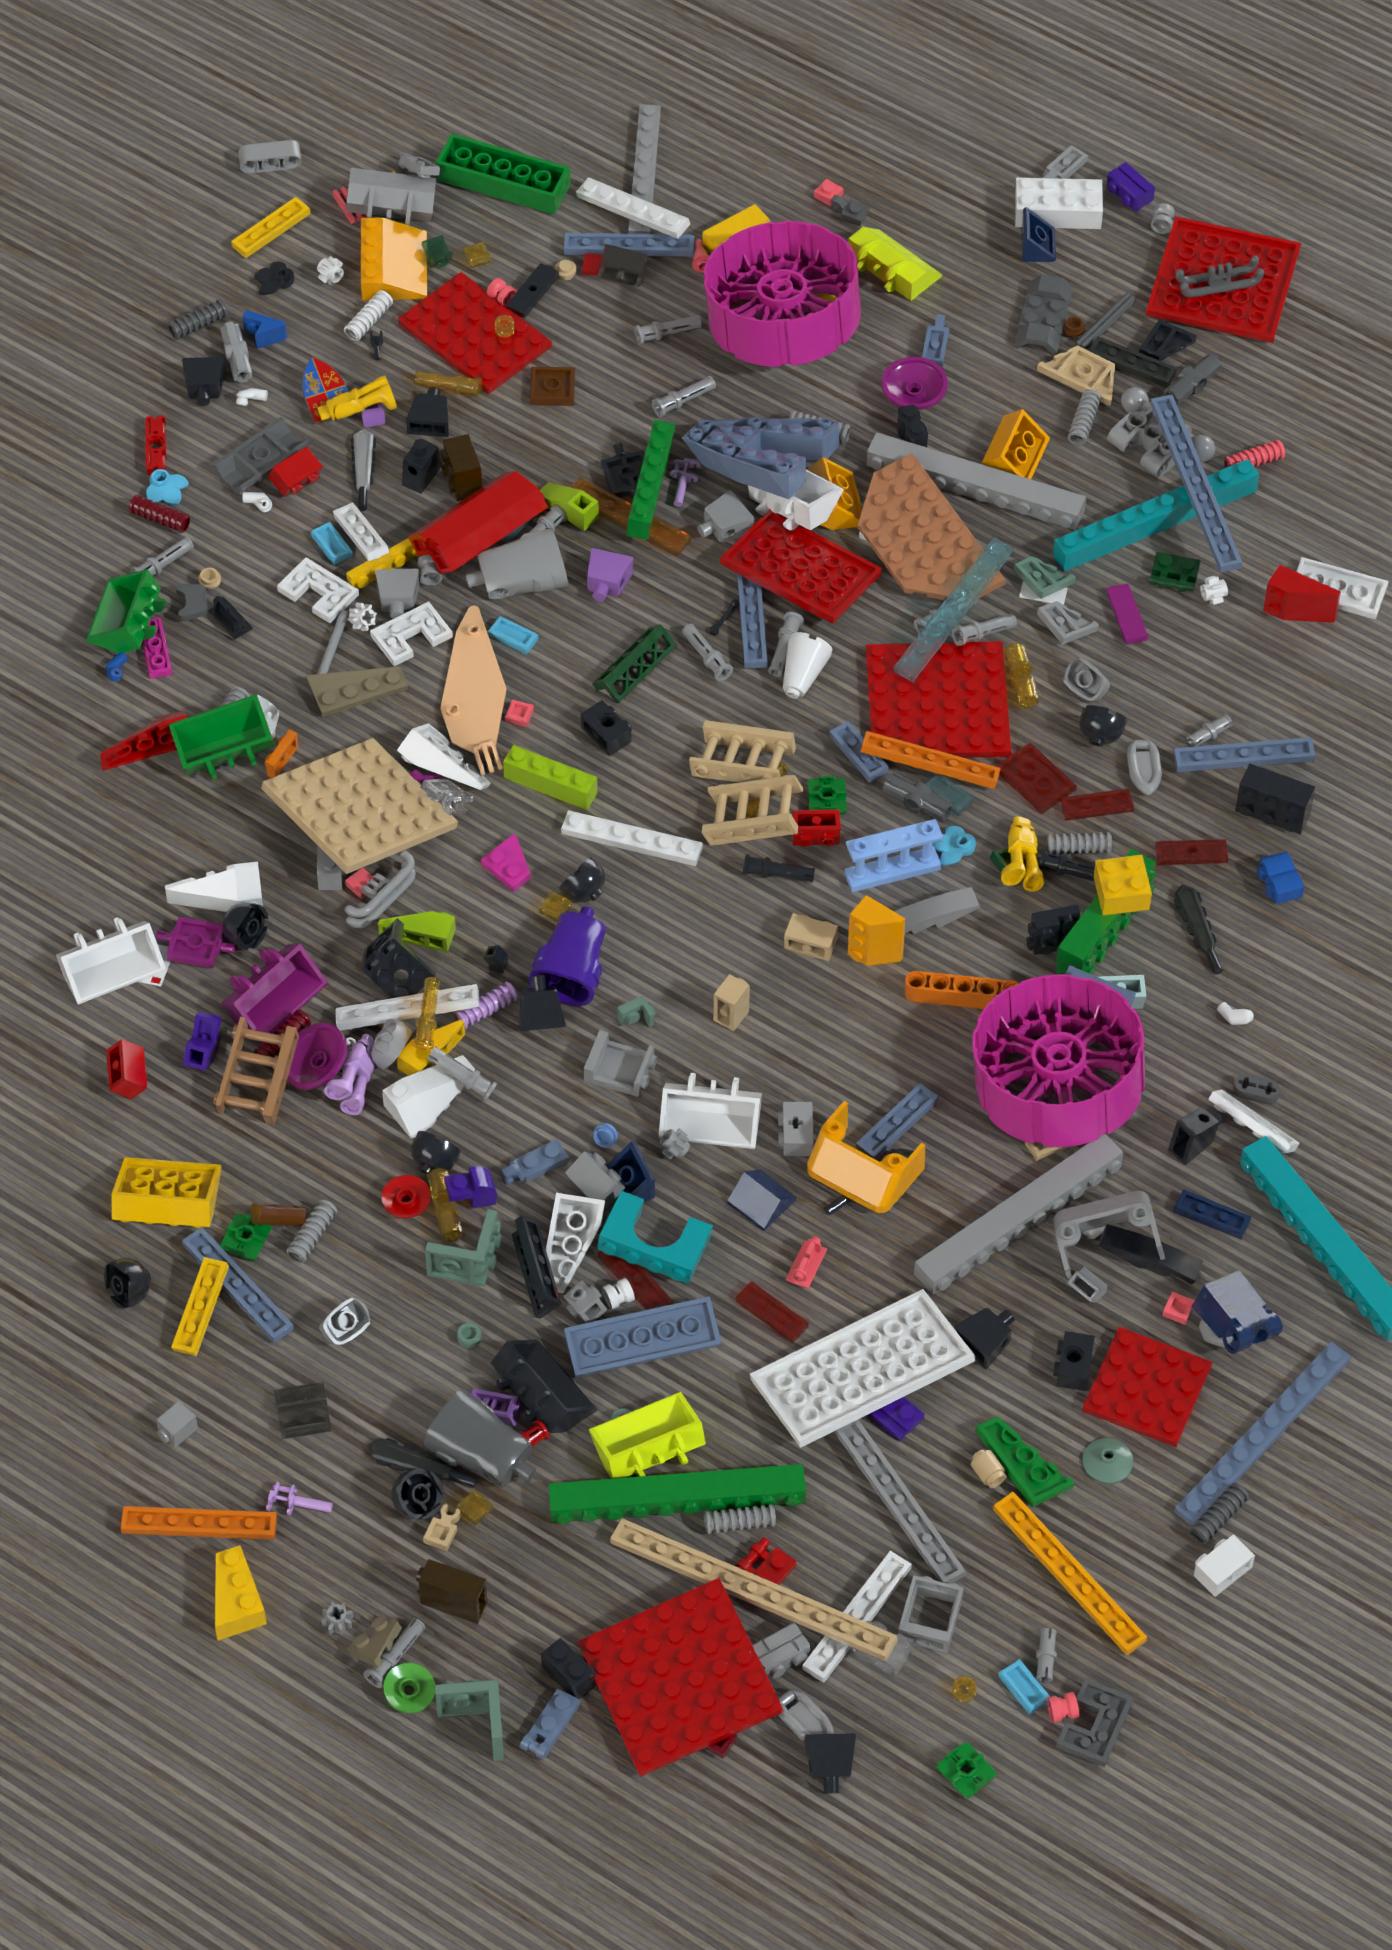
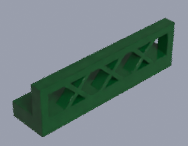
M661 624L649 627L592 685L597 691L606 689L613 700L619 703L677 645ZM660 637L668 645L664 650H657V640ZM645 652H651L650 664H643V654ZM631 666L637 667V677L635 679L628 678ZM616 680L623 681V690L620 694L612 686Z

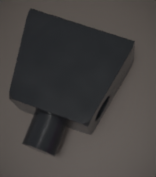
M224 357L182 358L188 397L190 399H197V404L200 406H207L210 403V399L219 398L226 375Z
M431 387L427 390V394L418 393L415 395L406 418L407 434L449 437L447 397L440 395L438 388Z
M417 439L414 442V446L403 460L402 486L422 494L440 470L441 464H443L438 446L424 439Z
M545 974L531 975L532 988L521 990L520 1031L566 1027L556 987L554 985L546 986Z
M1200 1107L1179 1119L1176 1123L1168 1151L1184 1165L1188 1164L1212 1144L1217 1128L1223 1122L1221 1115L1216 1111L1210 1114L1205 1108Z
M984 1308L956 1324L954 1329L972 1351L975 1360L987 1369L1011 1341L1012 1330L1009 1325L1015 1321V1318L1006 1309L997 1316L989 1308Z
M856 1733L804 1735L803 1741L811 1778H823L824 1794H838L839 1778H849L851 1776Z

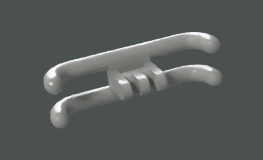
M403 850L400 852V858L404 861L401 863V870L391 880L376 873L373 879L367 882L368 886L364 885L361 888L362 893L371 898L364 907L355 908L351 905L345 907L346 914L350 915L346 918V923L349 926L365 928L371 925L413 883L416 875L414 869L415 861L408 851Z

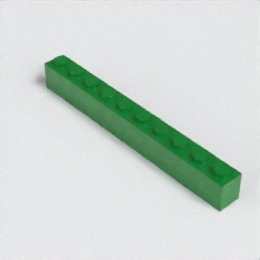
M803 1464L550 1483L551 1523L567 1524L571 1521L581 1520L593 1522L597 1519L607 1518L618 1520L622 1517L633 1516L644 1518L648 1515L670 1516L673 1513L695 1514L699 1511L713 1512L716 1510L721 1512L724 1509L737 1508L745 1510V1507H761V1505L768 1507L769 1504L773 1506H797L801 1503H806Z

